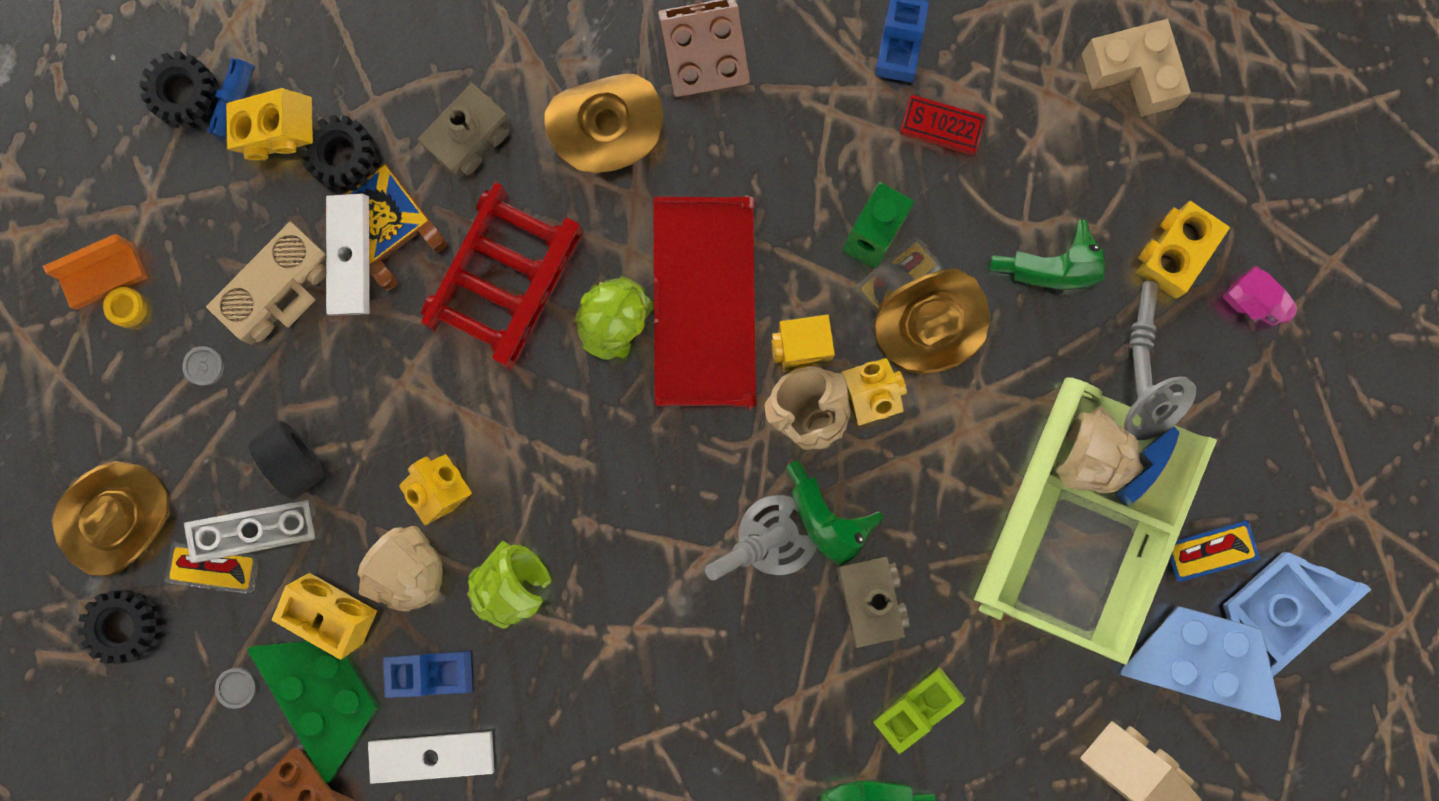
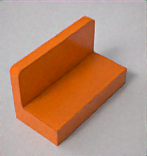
M118 234L108 236L43 266L46 275L59 280L70 308L75 310L105 298L115 288L129 287L148 278L134 243Z

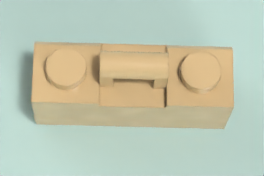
M290 221L206 308L241 341L250 345L255 341L260 342L272 332L274 328L273 323L277 319L289 328L316 300L306 289L311 284H318L326 277V253ZM297 292L299 295L282 311L281 308Z

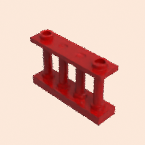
M494 182L491 190L486 189L480 196L476 206V211L479 213L436 294H430L425 300L421 309V315L423 316L421 323L435 332L440 321H443L491 345V350L494 351L492 359L496 363L512 370L578 244L583 230L579 223L565 217L561 226L556 224L552 227L504 203L508 194L501 184ZM497 216L545 240L546 246L549 249L543 261L540 259L533 261L485 237L495 217ZM477 251L527 275L528 281L531 283L525 295L519 294L515 296L467 272ZM461 286L509 310V315L513 318L506 331L501 329L498 332L449 307L458 287Z

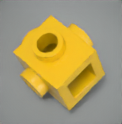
M887 358L868 362L862 366L841 372L847 384L850 409L858 426L904 412L901 395L907 394L905 381L900 371L893 372Z
M447 454L432 461L428 456L418 460L407 469L410 475L399 485L406 501L413 507L424 525L454 511L472 494L462 479L459 470L453 465Z

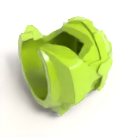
M620 276L618 279L605 280L603 283L599 282V285L593 284L590 290L581 297L580 305L574 318V322L577 324L578 335L583 343L581 348L604 360H610L615 357L622 359L627 357L631 349L630 341L638 334H641L645 326V318L653 310V301L647 297L646 290L635 281L624 276Z
M502 540L480 567H476L468 577L469 592L467 595L472 604L471 609L480 619L502 629L508 628V626L518 623L522 618H530L536 614L543 602L541 596L531 594L522 586L524 581L526 580L534 586L541 585V587L545 588L551 583L550 575L538 556L528 548L516 544L509 545Z

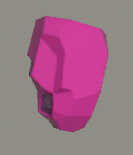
M1257 266L1244 273L1222 296L1236 312L1244 313L1249 319H1261L1271 326L1290 322L1297 311V306L1287 291L1269 273Z

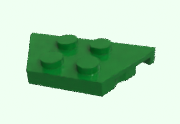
M308 641L251 646L247 649L249 655L312 763L326 783L332 781L338 774L337 771L348 753L353 750L360 739L363 729L370 723L379 708L349 654L339 660Z

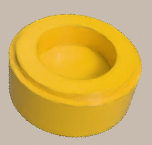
M118 287L110 291L105 297L103 311L111 323L120 327L130 328L138 325L145 318L147 303L144 296L138 291L129 287Z

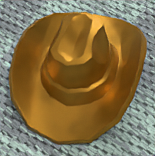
M619 74L567 89L554 96L544 112L546 135L558 156L577 170L591 173L615 171L632 165L645 157L657 144L663 124L662 105L659 95L651 82L636 74Z
M958 268L942 269L905 284L893 291L880 303L874 320L876 341L887 359L906 372L918 374L941 372L960 365L976 355L986 342L990 314L987 297L974 277Z
M114 461L97 466L77 479L55 505L51 522L56 543L67 559L88 575L111 577L123 571L162 530L169 515L168 492L158 476L140 465Z

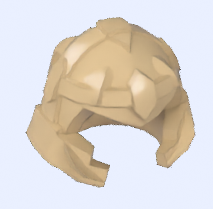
M820 364L796 368L779 379V382L772 389V394L765 402L767 421L804 450L825 449L829 447L835 440L842 438L850 417V405L844 375L822 369Z
M1101 406L1090 414L1084 412L1079 414L1067 433V437L1075 442V445L1065 463L1058 462L1056 466V473L1065 488L1110 493L1129 484L1132 479L1137 478L1140 474L1142 463H1140L1137 439L1122 426L1116 424L1113 421L1114 418Z
M419 527L393 528L369 549L360 563L357 573L360 578L359 594L377 603H384L386 607L397 611H410L421 608L429 603H433L441 593L439 591L442 584V562L437 551L429 545V540Z

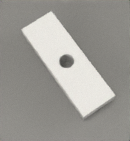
M365 194L326 196L327 315L370 314L369 196ZM352 251V257L348 261V254Z
M308 500L184 523L191 564L315 540ZM248 524H253L258 528V533L253 538H246L242 534L243 528Z
M492 731L368 742L370 784L485 775L495 772ZM428 750H434L438 754L437 763L428 761Z

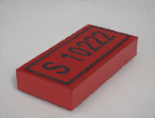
M911 94L899 135L974 156L978 148L986 115Z

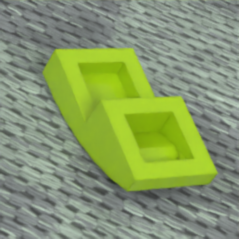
M938 667L877 717L873 723L897 753L901 754L930 732L932 726L962 705L966 698L944 671Z

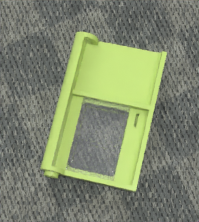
M1067 377L1064 379L974 601L981 604L978 611L1001 620L1003 614H1006L1106 658L1127 665L1217 440L1195 434L1174 425L1180 433L1168 463L1151 487L1138 500L1128 506H1125L1115 495L1119 490L1110 493H1098L1093 490L1084 491L1065 488L1056 473V466L1058 462L1065 463L1075 445V442L1067 437V433L1078 415L1083 412L1090 414L1101 406L1114 418L1113 421L1124 428L1125 418L1131 408L1102 396L1103 391L1087 382ZM1138 414L1132 420L1133 425L1140 426L1142 420ZM1160 435L1147 440H1137L1138 451L1141 452ZM1143 465L1140 473L1145 469Z

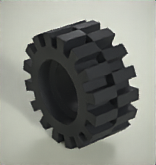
M174 51V57L168 52L161 54L163 58L161 63L154 58L150 62L155 67L154 70L151 72L146 68L144 69L142 74L148 80L147 82L140 81L139 86L145 91V93L140 95L142 101L147 104L148 110L163 122L175 128H179V125H182L185 129L192 128L191 122L193 121L198 125L204 123L202 115L206 114L211 117L214 112L209 107L211 104L215 106L218 99L215 98L214 94L219 90V86L215 83L217 79L209 69L190 54L185 56L182 52ZM179 77L191 79L194 89L189 99L180 104L171 103L167 98L169 85Z
M336 115L329 116V124L323 118L320 119L317 123L321 128L316 131L312 127L313 143L304 145L307 150L301 151V158L306 161L303 163L306 170L320 184L331 191L334 188L337 192L345 193V187L350 191L357 190L356 182L358 181L363 185L367 184L369 181L364 176L367 172L374 176L377 170L373 167L372 163L379 164V156L375 153L379 149L373 140L374 138L358 121H352L349 116L342 115V120ZM342 141L352 143L354 153L346 164L340 167L329 165L327 155L335 144Z
M131 590L107 591V594L95 596L96 601L88 602L84 607L88 610V613L80 614L78 620L79 622H85L84 628H78V636L85 635L86 638L85 641L80 642L83 649L90 648L92 651L88 655L93 659L101 658L100 662L105 664L133 662L139 660L141 656H146L151 652L149 647L156 646L159 640L154 637L155 633H159L162 630V625H156V619L161 618L160 612H153L152 610L156 606L152 600H145L146 595L133 593ZM117 611L129 614L134 623L131 637L122 643L112 640L106 629L108 619Z

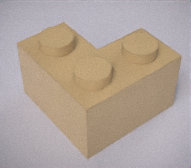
M1168 19L1093 38L1082 52V58L1092 90L1130 80L1141 117L1179 107L1191 94Z
M1111 721L1080 758L1098 777L1121 794L1127 801L1202 800L1191 788L1194 780L1179 768L1180 765L1160 748L1154 754L1146 747L1149 741L1131 726L1124 731Z

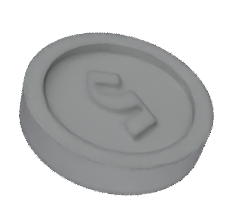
M199 346L186 354L182 363V370L184 376L191 383L199 386H209L217 382L222 376L224 362L216 350L206 346Z
M232 668L224 671L218 677L215 684V694L218 701L223 706L231 709L247 706L253 701L257 693V681L254 675L244 668Z

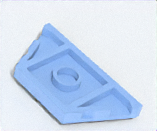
M1282 552L1223 605L1228 620L1262 629L1272 676L1274 677L1371 589L1366 584L1347 579L1332 570L1311 564L1307 560L1291 553Z
M1177 606L1165 619V622L1143 643V646L1132 656L1127 665H1123L1120 670V675L1278 721L1281 718L1262 629Z

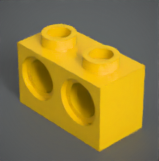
M280 88L226 103L227 150L243 153L245 159L254 161L268 159V154H290L296 152V147L313 143L312 97Z
M1192 201L1187 202L1179 210L1173 207L1160 225L1165 231L1156 242L1151 239L1138 257L1143 264L1137 271V274L1148 281L1157 282L1161 290L1175 299L1187 293L1230 229L1228 225ZM1183 224H1190L1197 230V240H1190L1184 235ZM1162 256H1169L1175 261V273L1167 272L1162 267Z
M829 314L780 321L778 333L772 334L773 339H771L774 362H782L783 372L819 364L821 367L829 366L835 356Z
M309 572L285 586L272 621L341 660L363 645L377 610Z

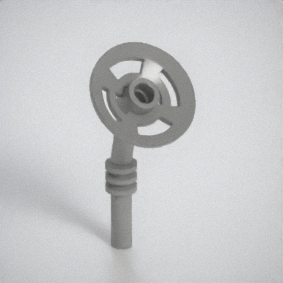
M1145 281L1142 284L1137 322L1132 325L1133 332L1130 336L1132 340L1129 342L1130 348L1133 349L1138 397L1125 418L1124 429L1135 436L1137 440H1147L1170 429L1188 412L1196 397V386L1187 377H1172L1156 385L1152 384L1149 351L1154 349V334L1157 328L1153 325L1159 288V284L1154 281ZM1173 384H1179L1182 390L1181 392L1173 393L1169 387ZM1136 414L1142 418L1140 426L1133 425L1132 420Z
M773 495L755 502L746 511L741 520L739 543L734 546L733 551L705 567L707 577L710 580H717L739 566L747 567L751 564L758 570L772 575H786L804 567L814 555L817 547L808 535H799L797 525L789 518L793 510L798 512L794 498L784 495ZM779 505V511H773L764 515L759 522L753 520L761 510L769 506ZM779 517V522L772 524L769 529L763 526L769 519ZM789 541L794 544L788 551L779 553V547L785 546ZM799 547L804 550L802 555L795 561L779 565V559L790 557ZM766 551H768L769 553L763 561L762 558L766 555Z

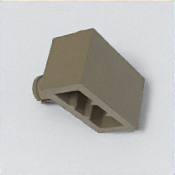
M471 82L417 140L430 155L459 180L464 174L470 175L478 168L482 162L481 156L491 145L496 147L504 141L509 133L508 128L511 122L507 114Z
M881 557L837 567L854 646L859 648L905 638L903 628L910 627L905 604L897 603L894 588L901 587L896 564H889L887 557Z

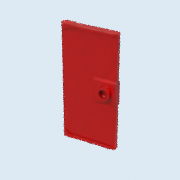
M653 197L654 406L746 407L747 409L757 407L754 197Z

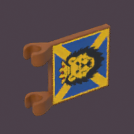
M385 162L376 169L377 171L374 176L369 174L365 177L369 181L367 184L363 185L359 182L356 184L357 190H348L343 195L365 194L369 196V271L377 283L386 291H389L398 284V280L384 264L383 260L418 233L422 235L436 253L443 251L448 246V242Z

